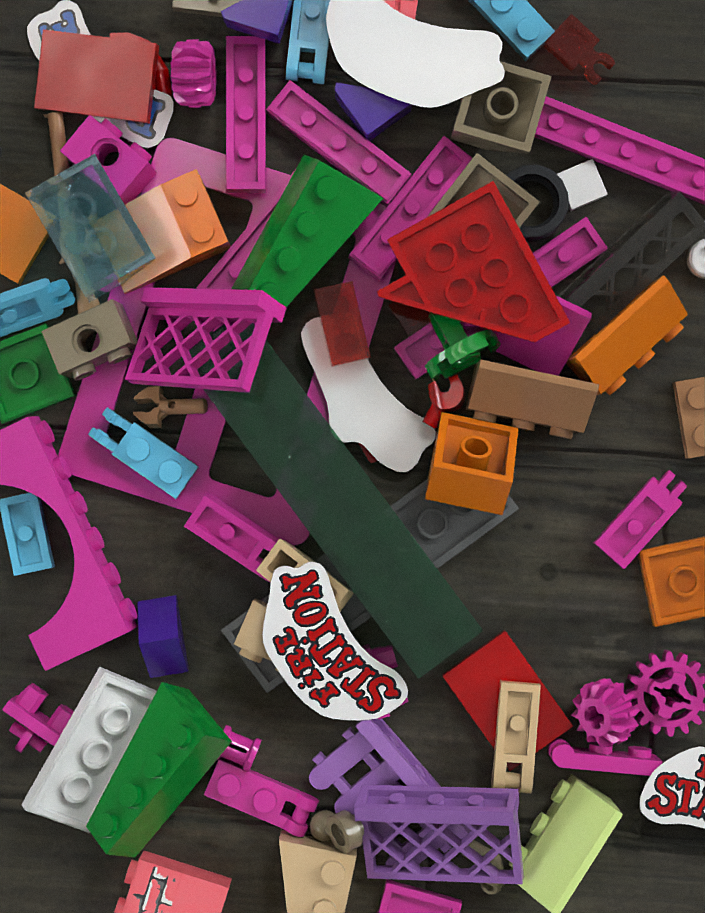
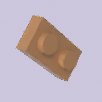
M705 377L673 382L685 459L705 456Z

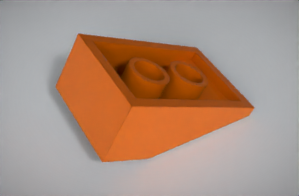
M197 169L160 184L93 222L124 294L222 253L231 247Z

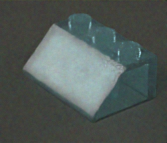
M95 154L25 192L89 303L125 283L156 259Z

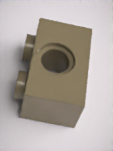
M114 299L41 331L58 373L69 378L73 377L74 380L84 379L96 373L95 367L107 361L110 364H116L132 356L130 351L135 349L138 341L123 304ZM93 333H98L100 338L98 348L93 352H88L86 349L87 338Z

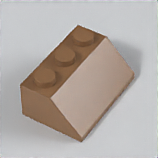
M480 360L474 367L466 410L474 412L473 419L496 423L497 417L512 420L511 427L534 431L535 425L550 428L549 435L572 439L573 433L579 434L585 431L598 393L599 384Z

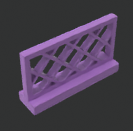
M362 785L354 805L355 821H361L364 827L362 843L367 878L523 884L524 872L518 819V789ZM371 822H386L393 829L383 837L371 827ZM410 823H425L432 830L422 838L410 829L408 825ZM450 824H464L472 831L461 840L446 827ZM490 825L509 826L510 833L500 841L486 828ZM399 833L415 845L406 854L391 843ZM437 835H440L454 846L445 855L429 844ZM477 836L493 847L484 856H481L468 845ZM383 849L396 859L397 862L393 866L376 865L375 855ZM422 851L436 863L431 867H421L412 858ZM461 852L475 864L471 868H459L450 860ZM500 853L513 863V870H499L490 861Z

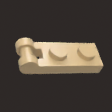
M500 680L491 788H517L519 793H532L541 689L539 683ZM507 762L521 763L520 773L506 772Z

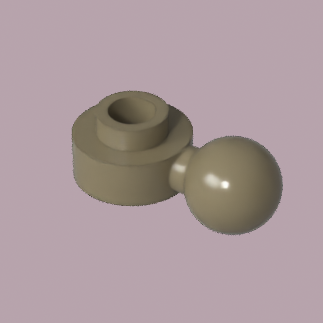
M328 810L319 811L310 821V831L313 837L321 842L332 841L341 853L346 854L362 845V836L364 835L363 824L361 821H355V814H351L347 810H342L336 814Z

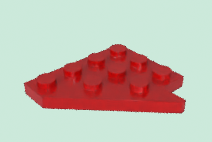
M494 181L387 239L405 276L376 291L379 298L533 343L570 324L566 313Z

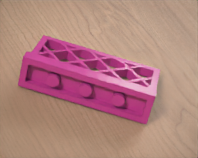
M145 287L140 302L149 307L125 380L132 384L250 392L271 323H282L286 307L263 290ZM159 320H166L169 327L155 337ZM192 321H195L197 328L184 339L181 331ZM221 322H224L227 329L215 340H212L210 332ZM255 323L253 334L243 342L239 334L250 324ZM174 338L177 346L163 356L161 348ZM203 339L206 347L192 358L189 350ZM233 340L236 349L222 360L218 352ZM154 355L156 364L145 373H142L145 362ZM182 357L185 365L174 375H171L169 367ZM211 358L215 367L203 377H200L197 369ZM242 360L243 365L238 380L230 379L227 371Z

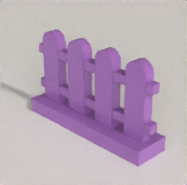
M378 718L358 721L355 726L358 729L356 732L351 727L344 731L342 736L346 741L328 756H325L321 751L314 756L312 760L316 763V766L313 767L309 775V781L314 788L323 790L334 784L341 792L335 803L336 813L347 810L354 814V805L362 785L402 786L398 782L401 779L406 786L441 787L386 722ZM375 749L384 760L380 761L372 751ZM363 759L371 770L351 786L342 775ZM371 822V827L383 837L393 829L386 822ZM418 823L422 829L417 834L423 838L432 829L425 823ZM450 824L446 827L461 840L472 831L464 824ZM437 835L429 843L435 849L440 848L443 853L452 848V845L440 835ZM396 837L391 841L393 845L405 854L415 846L409 840L401 844ZM420 851L412 860L420 864L428 856ZM389 855L386 865L393 866L397 860Z

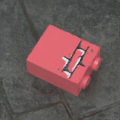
M144 850L138 861L131 860L124 880V883L130 884L127 898L119 897L114 913H221L232 878Z

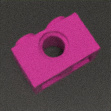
M89 115L62 147L60 152L77 168L125 205L136 199L156 175L157 171L149 163L152 156L136 142H133L129 147L119 139L123 133L106 118L99 123ZM119 152V157L113 165L104 166V160L109 153Z

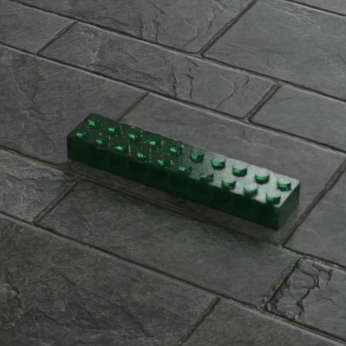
M254 323L250 324L239 334L243 342L253 334ZM225 324L210 334L212 340H215L227 329ZM203 340L189 350L192 358L206 347ZM233 340L218 352L222 360L236 349ZM265 341L250 392L203 389L418 679L483 631L267 341ZM210 358L197 369L200 377H203L215 367L212 359ZM242 360L227 371L230 379L238 380L243 365Z

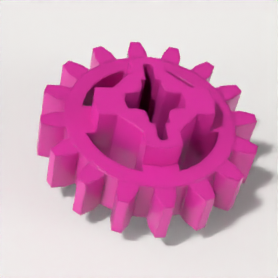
M664 650L662 659H659L654 653H649L650 663L646 666L638 661L636 666L640 671L639 675L628 674L627 677L635 685L634 688L625 690V694H635L633 697L635 701L632 702V706L640 709L639 712H641L636 721L642 726L651 721L650 731L654 734H657L661 727H664L665 734L669 737H673L675 727H679L682 732L687 734L689 733L687 723L693 721L700 725L702 721L697 714L700 710L705 711V703H703V698H705V688L703 687L705 673L697 674L701 664L694 660L686 665L688 655L682 652L677 655L675 660L673 659L672 652L669 650ZM666 668L663 675L656 678L650 677L656 671ZM685 674L691 680L693 695L688 693L684 684L687 678ZM654 688H672L683 698L680 699L675 696L674 698H665ZM644 691L649 693L652 698V712L648 710L645 704ZM686 708L682 714L671 718L673 712Z

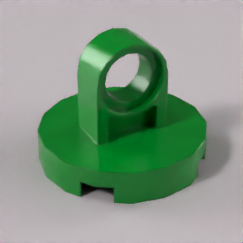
M430 313L431 324L445 350L428 361L425 368L433 382L440 378L441 373L446 379L482 360L480 352L487 347L493 353L500 347L501 343L492 330L487 329L468 337L459 321Z

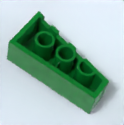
M161 682L86 825L106 855L135 858L232 742L187 688Z

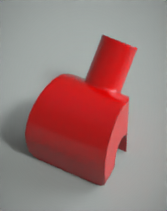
M458 375L449 377L451 388L447 392H441L436 381L428 384L429 397L432 404L422 421L424 424L436 429L442 412H454L463 405L466 393Z

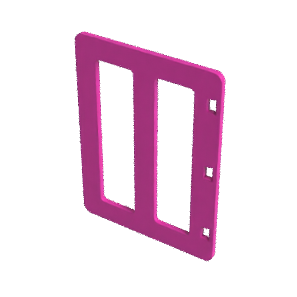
M166 138L158 144L151 166L157 173L143 189L141 195L160 184L197 169L206 188L248 201L253 205L248 227L291 175L266 167V193H227L226 154L176 138ZM379 203L352 233L356 239L354 248L387 208L386 205ZM351 259L347 267L333 314L340 312L350 313L355 317L362 347L366 355L384 299L379 298L376 291L389 285L397 259L380 281L372 277ZM116 275L108 301L114 299L123 304L136 338H138L147 310V306L141 303L140 300L144 288H154L155 282L124 294ZM221 322L214 328L212 340H215L227 329L224 322ZM255 323L250 324L239 334L243 342L253 334ZM98 333L96 335L91 352L96 350L99 346L100 338ZM233 340L218 352L222 360L236 349ZM131 357L116 364H110L107 361L95 367L96 373L82 379L58 456H62L66 460L71 475L193 513L208 491L279 539L286 540L292 545H298L308 538L339 443L331 433L327 401L315 371L276 493L272 497H265L215 481L210 476V470L236 391L194 390L192 399H206L208 410L205 414L186 415L176 451L198 465L199 468L179 497L175 499L112 455L113 452L88 435L93 427L101 429L105 433L108 432L110 422L105 419L102 413L107 407L113 411L115 410ZM211 358L202 365L200 377H203L215 367ZM242 360L227 371L230 379L238 380L243 365ZM303 478L316 480L309 504L296 499Z

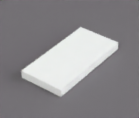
M99 667L22 802L23 808L28 812L90 833L86 825L157 691Z

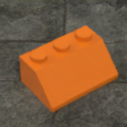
M663 275L646 286L568 358L567 366L581 381L599 384L597 395L602 394L604 391L609 396L626 382L623 374L631 366L634 365L637 369L641 368L655 355L651 348L661 339L666 343L669 342L684 328L680 321L688 313L669 280Z

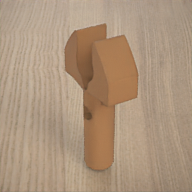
M160 386L147 387L134 397L138 404L152 402L158 406L147 413L133 412L149 428H161L162 420L167 415L205 414L208 410L206 399H166Z

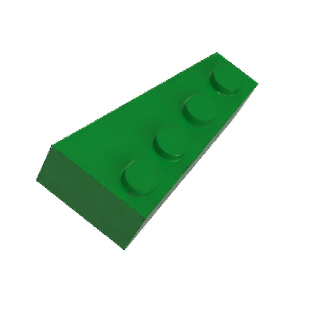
M304 154L231 289L263 290L287 307L383 200V197L320 160Z

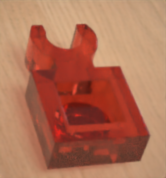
M572 14L543 45L571 72L580 64L584 68L585 78L593 85H597L602 79L593 69L595 64H603L609 71L615 65L614 59L609 54L597 53L594 50L600 39Z

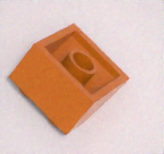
M442 412L429 469L425 499L503 515L513 483L518 428Z

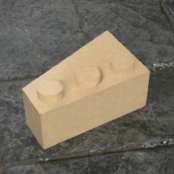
M281 830L279 845L287 913H345L357 857V848L344 854L334 846L332 841L321 842L308 835L297 837L285 830Z

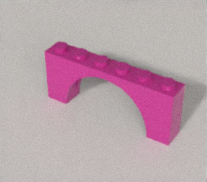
M30 416L0 430V485L23 489L46 502L64 523L74 552L73 580L64 603L48 623L28 635L46 671L138 627L135 622L138 616L132 601L128 597L124 598L118 586L121 583V578L117 568L112 562L108 563L103 554L104 541L96 527L91 528L85 515L88 512V508L80 492H74L68 479L71 477V471L66 460L62 456L57 455L52 445V442L55 441L52 429L45 420L41 421L39 416Z

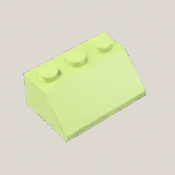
M572 773L567 781L562 779L557 784L551 795V800L554 802L546 814L541 812L536 817L530 828V833L533 835L525 847L521 845L524 880L523 884L518 885L551 913H561L623 815L611 798ZM509 861V866L512 867L510 870H513V863Z

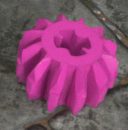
M199 39L179 41L171 52L170 77L172 80L173 98L180 106H189V108L210 106L216 96L217 85L214 48L208 41H199Z
M603 678L595 683L585 684L580 689V694L572 700L578 709L571 716L579 719L580 722L576 731H586L587 743L598 742L600 747H609L615 743L620 744L628 740V737L631 736L630 732L639 726L634 716L637 715L640 709L633 707L631 703L635 694H625L624 683H613L610 678Z

